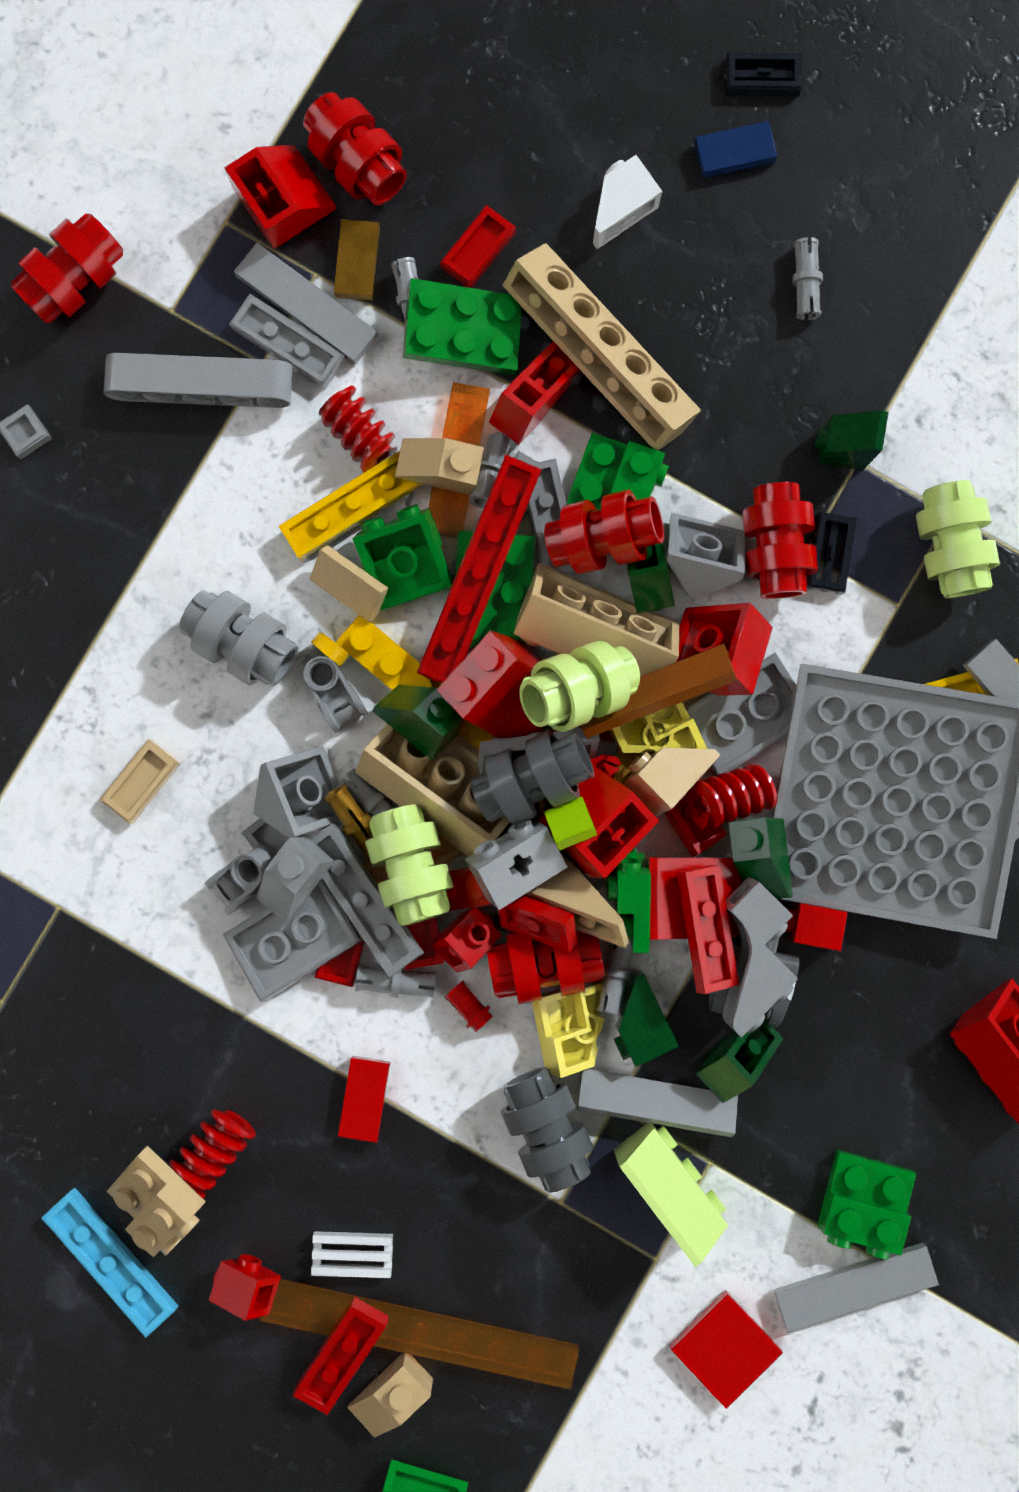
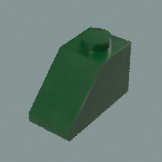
M880 410L833 415L824 427H819L817 432L815 450H820L818 463L863 471L883 450L889 412Z
M663 543L647 546L645 560L627 564L637 614L648 611L657 612L663 608L675 606Z
M397 685L374 706L373 712L430 760H433L456 738L464 719L437 691L438 688Z
M764 817L729 822L733 863L741 879L744 881L747 877L759 881L776 899L792 898L784 819Z
M641 970L634 973L623 1003V1013L619 1015L615 1025L620 1036L613 1038L623 1061L631 1058L633 1064L637 1067L679 1046L645 974Z
M765 1019L755 1031L747 1032L743 1037L733 1030L711 1051L696 1075L722 1103H725L755 1084L782 1042L783 1037L772 1026L766 1025Z

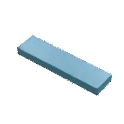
M76 1188L72 1189L41 1217L145 1338L178 1308L176 1302Z

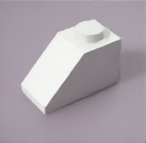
M637 155L626 162L624 160L617 161L605 173L593 239L596 249H599L659 207L662 190Z

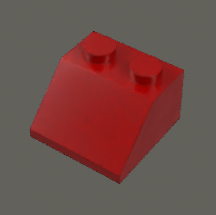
M750 602L687 607L679 626V657L676 662L724 644L737 681L709 692L719 696L753 695L773 627Z

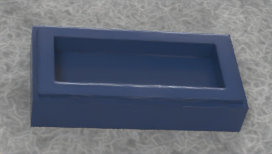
M769 121L697 136L694 142L703 178L775 163L778 157Z

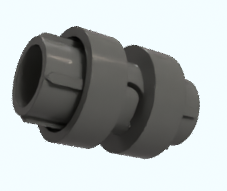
M548 730L525 741V755L518 757L512 749L508 748L486 758V772L471 779V788L475 801L487 821L494 822L506 816L513 825H518L539 815V801L547 798L553 807H558L579 798L578 784L593 778L595 774L589 755L578 735L572 733L558 740L554 733Z
M541 1067L526 1072L504 1084L503 1093L508 1105L501 1110V1115L511 1136L523 1134L527 1144L518 1151V1155L527 1176L531 1178L540 1177L545 1191L550 1193L567 1189L587 1178L591 1171L586 1155L593 1149V1144L584 1124L581 1122L571 1124L567 1114L576 1105L566 1082L554 1083L549 1069Z

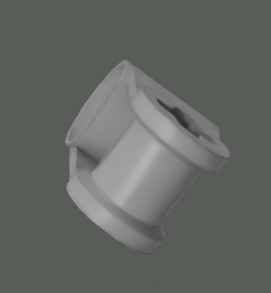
M318 656L306 663L303 672L305 683L318 702L317 705L324 718L335 733L340 731L342 724L359 714L365 716L368 714L351 683H348L334 661L327 657ZM321 665H328L333 671L331 681L323 686L317 685L313 680L315 669ZM350 703L349 706L336 713V711Z
M259 845L236 857L231 863L219 870L204 883L208 889L213 888L225 903V911L228 915L235 912L256 895L264 871L276 856L277 851L268 845Z

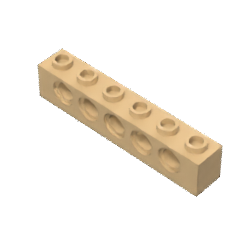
M547 243L515 261L502 286L653 449L659 451L682 434L700 413V408Z

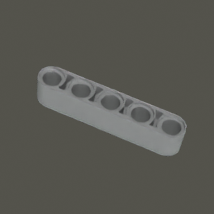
M111 353L106 355L104 396L113 400L130 402L284 408L291 405L293 366L285 361L271 359Z

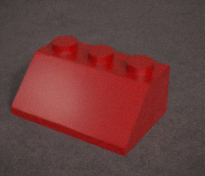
M1011 978L963 1013L950 1035L955 1040L958 1049L967 1056L977 1069L983 1082L989 1085L1002 1102L1006 1112L1019 1125V986Z

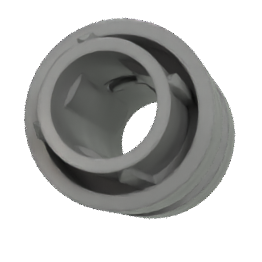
M205 590L196 594L186 607L179 625L181 633L191 638V650L211 663H217L223 657L229 659L227 672L247 685H252L258 680L266 685H277L290 669L298 651L297 644L285 637L286 625L266 613H261L254 619L250 618V604L230 591H224L218 596Z

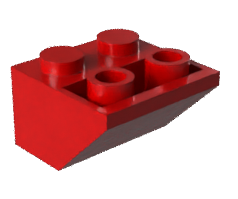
M295 145L255 147L224 167L233 190L273 249L336 210V205Z
M592 764L595 776L579 783L578 786L580 791L579 797H583L597 836L563 850L588 877L606 878L651 831L659 820L633 791ZM550 804L544 811L554 807ZM543 811L536 818V820L548 828L553 838L551 829L549 827L548 821Z

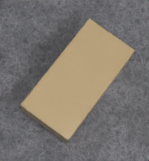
M327 545L320 549L309 580L368 622L375 619L386 596L388 587Z
M148 739L101 797L100 801L129 824H133L181 763L154 741Z

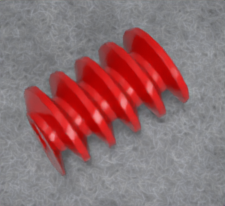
M351 385L332 395L322 405L318 414L322 416L321 421L325 427H332V436L336 439H341L340 444L342 448L348 451L351 450L350 456L354 462H361L360 468L364 473L395 454L397 447L392 448L390 446L395 438L393 432L384 436L380 434L386 425L383 420L374 424L371 423L376 414L374 409H369L362 413L361 409L364 407L366 399L360 397L354 401L351 400L357 391L356 387Z
M749 764L743 768L734 769L730 773L724 772L717 775V777L711 776L704 781H697L688 790L686 800L690 815L700 829L706 828L708 823L716 828L723 825V822L736 821L737 817L744 819L750 813L756 815L761 813L763 809L771 810L775 808L777 792L767 771L757 764Z
M212 1109L210 1114L216 1123L212 1125L202 1121L200 1127L206 1134L203 1138L196 1134L190 1136V1140L196 1148L191 1150L182 1146L179 1152L185 1161L183 1163L175 1159L169 1161L173 1171L202 1199L206 1196L205 1189L210 1190L215 1186V1177H221L226 1173L227 1168L225 1164L235 1162L237 1157L235 1151L240 1152L246 1148L247 1142L245 1138L252 1139L256 1136V1132L250 1123L234 1111L226 1110L221 1112L217 1109Z

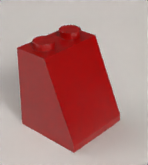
M489 631L437 689L441 696L463 719L498 738L507 739L528 736L532 733L542 732L548 726H535L527 718L521 705L520 686L524 678L531 676L532 669L536 663L543 661L524 641Z
M645 857L651 873L650 940L688 939L677 872L708 865H720L726 900L743 882L733 863V857ZM728 913L731 937H740L737 925Z

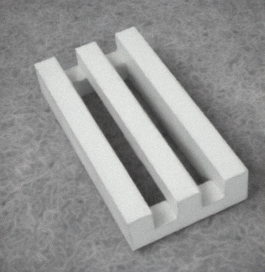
M315 1231L313 1234L311 1276L391 1278L393 1234ZM322 1243L384 1245V1251L322 1249ZM322 1260L377 1261L384 1262V1265L332 1264L321 1262Z

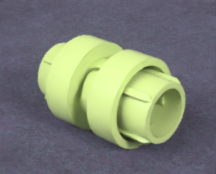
M970 480L947 482L926 489L922 494L925 509L918 512L915 516L920 539L933 540L935 551L924 555L928 580H939L941 594L944 595V598L962 597L991 589L993 583L990 569L999 566L1000 562L996 541L982 540L980 529L992 523L987 498L975 497L974 487L971 485Z
M594 641L575 648L569 655L559 654L536 663L532 669L531 676L524 678L520 686L522 708L527 718L537 727L549 725L559 732L571 730L588 723L592 717L600 718L623 709L627 705L630 695L636 693L640 683L639 667L632 653L625 647L617 646L613 648L607 642Z
M416 804L394 808L373 816L369 822L373 838L365 843L372 866L385 865L389 880L378 884L384 908L393 907L397 922L402 926L448 913L450 904L446 891L454 888L447 864L433 866L434 861L431 851L441 846L435 822H425L422 809Z

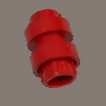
M329 92L313 102L303 120V126L310 133L308 148L326 169H335L336 180L353 199L368 197L374 205H381L392 199L402 188L407 178L406 170L400 165L402 148L385 129L375 128L374 117L356 98L341 99L336 93Z
M85 213L74 224L65 218L53 229L49 236L57 247L54 246L45 254L46 256L34 247L18 262L23 271L11 281V288L45 323H51L62 312L70 318L80 309L86 301L78 293V290L81 291L89 281L98 289H101L117 274L112 265L123 256V248L101 222L90 213Z
M775 482L757 486L753 489L754 505L742 511L744 536L756 539L757 548L745 553L747 578L759 580L760 597L763 599H785L803 596L807 594L806 576L818 571L816 546L804 544L803 534L815 529L813 504L800 500V487L798 483Z
M628 489L605 495L602 499L601 509L598 510L589 500L564 505L560 512V519L545 524L544 538L547 552L553 565L557 568L571 565L573 570L581 575L604 569L607 556L610 555L613 556L619 565L645 560L647 546L663 543L664 526L655 498L651 496L637 500L633 492Z
M576 930L578 943L570 953H567L537 940L532 941L530 937L516 932L506 933L507 943L493 945L487 951L494 995L498 998L517 995L518 1004L541 1001L540 988L559 985L562 997L585 993L584 983L599 981L605 977L599 939ZM551 953L554 955L556 970H554ZM535 956L538 959L540 973L537 972Z

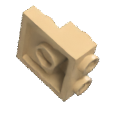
M148 1146L131 1162L107 1190L114 1198L116 1205L120 1209L127 1211L134 1218L125 1230L132 1236L133 1241L139 1248L146 1250L153 1257L159 1251L166 1256L200 1221L194 1214L205 1203Z

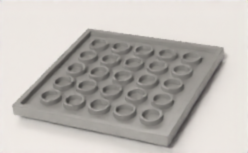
M800 664L777 788V804L772 818L784 819L793 897L782 899L997 939L1019 823V701Z

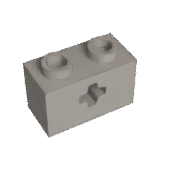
M535 818L528 819L518 825H512L508 829V833L497 840H489L475 848L474 854L465 859L485 898L498 910L567 868L548 828Z

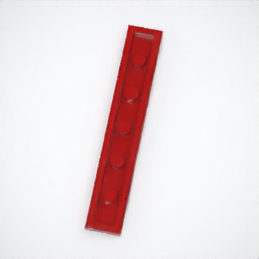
M505 455L417 674L443 684L465 659L542 469Z

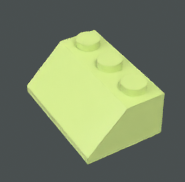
M646 1123L613 1149L619 1167L696 1267L702 1263L728 1227L722 1216V1213L727 1209L713 1190L706 1194L697 1183L702 1176L687 1157L681 1162L673 1151L678 1144L667 1129L662 1126L657 1130L652 1123Z

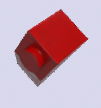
M553 341L501 393L488 423L520 445L540 424L581 370Z

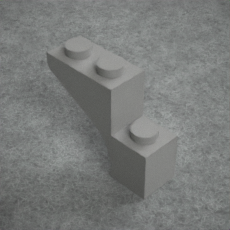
M747 877L726 899L727 912L733 918L740 933L741 949L736 964L739 985L729 989L723 1010V1019L741 1037L747 1032L755 1031L765 1019L764 1014L775 1003L778 1004L784 1001L792 992V985L798 980L765 946L768 941L778 939L785 932L788 926L786 922L793 915L759 881Z

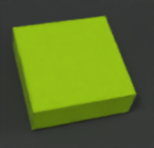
M582 796L544 811L559 851L597 836Z

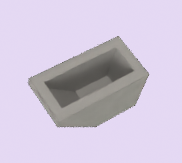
M306 836L290 837L266 867L256 898L282 921L288 923L334 863V860Z

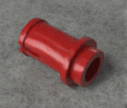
M463 980L444 997L467 1022L465 1027L467 1029L471 1027L477 1032L493 1017L488 1011L491 1007L489 1005L485 1007L465 985Z

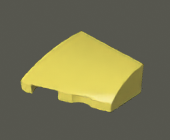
M683 702L609 730L622 753L656 752L663 747L707 749L694 719L689 717Z
M603 980L584 983L585 993L562 997L560 989L543 993L541 994V1001L532 1002L544 1066L549 1069L551 1075L563 1078L595 1066L598 1052L596 1040L602 1031L604 1018L599 1017L600 1011H597Z

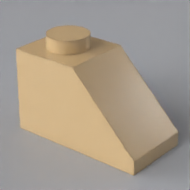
M403 438L394 478L470 495L477 485L484 447L448 438Z
M663 747L651 755L645 751L630 765L629 768L633 773L624 784L656 816H659L672 809L718 759L720 754L715 749Z
M406 1349L352 1400L347 1408L373 1437H377L401 1426L431 1397L433 1378Z

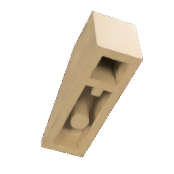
M564 856L562 857L567 865L566 869L524 894L534 900L553 907L562 908L574 914L575 927L579 931L626 948L629 942L623 919L575 865Z

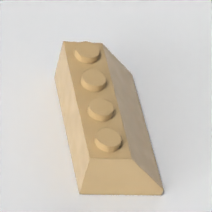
M542 563L538 564L514 629V634L519 636L525 643L532 646L541 645L555 651L558 655H569L575 648L594 641L607 642L613 648L622 646L628 649L636 659L640 676L676 663L679 657V622L656 612L648 611L637 614L635 603Z
M386 724L363 749L355 773L399 806L416 804L421 807L425 822H435L438 835L468 857L474 854L475 848L480 844L502 837L512 824L506 816L494 822L487 821L483 816L471 788V779L480 775L478 768L479 751L458 735L433 760H430L390 725Z

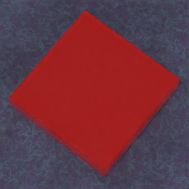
M727 1290L709 1305L669 1345L671 1351L726 1409L783 1354L779 1345Z

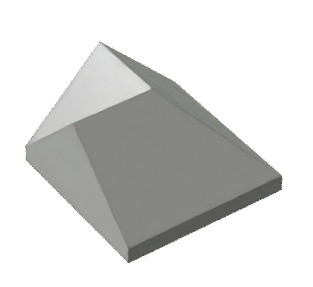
M671 513L666 561L692 601L724 587L731 589L743 579L745 574L744 530Z
M320 746L260 765L253 814L288 838L298 837L341 821L330 804L324 799L338 785L324 747Z

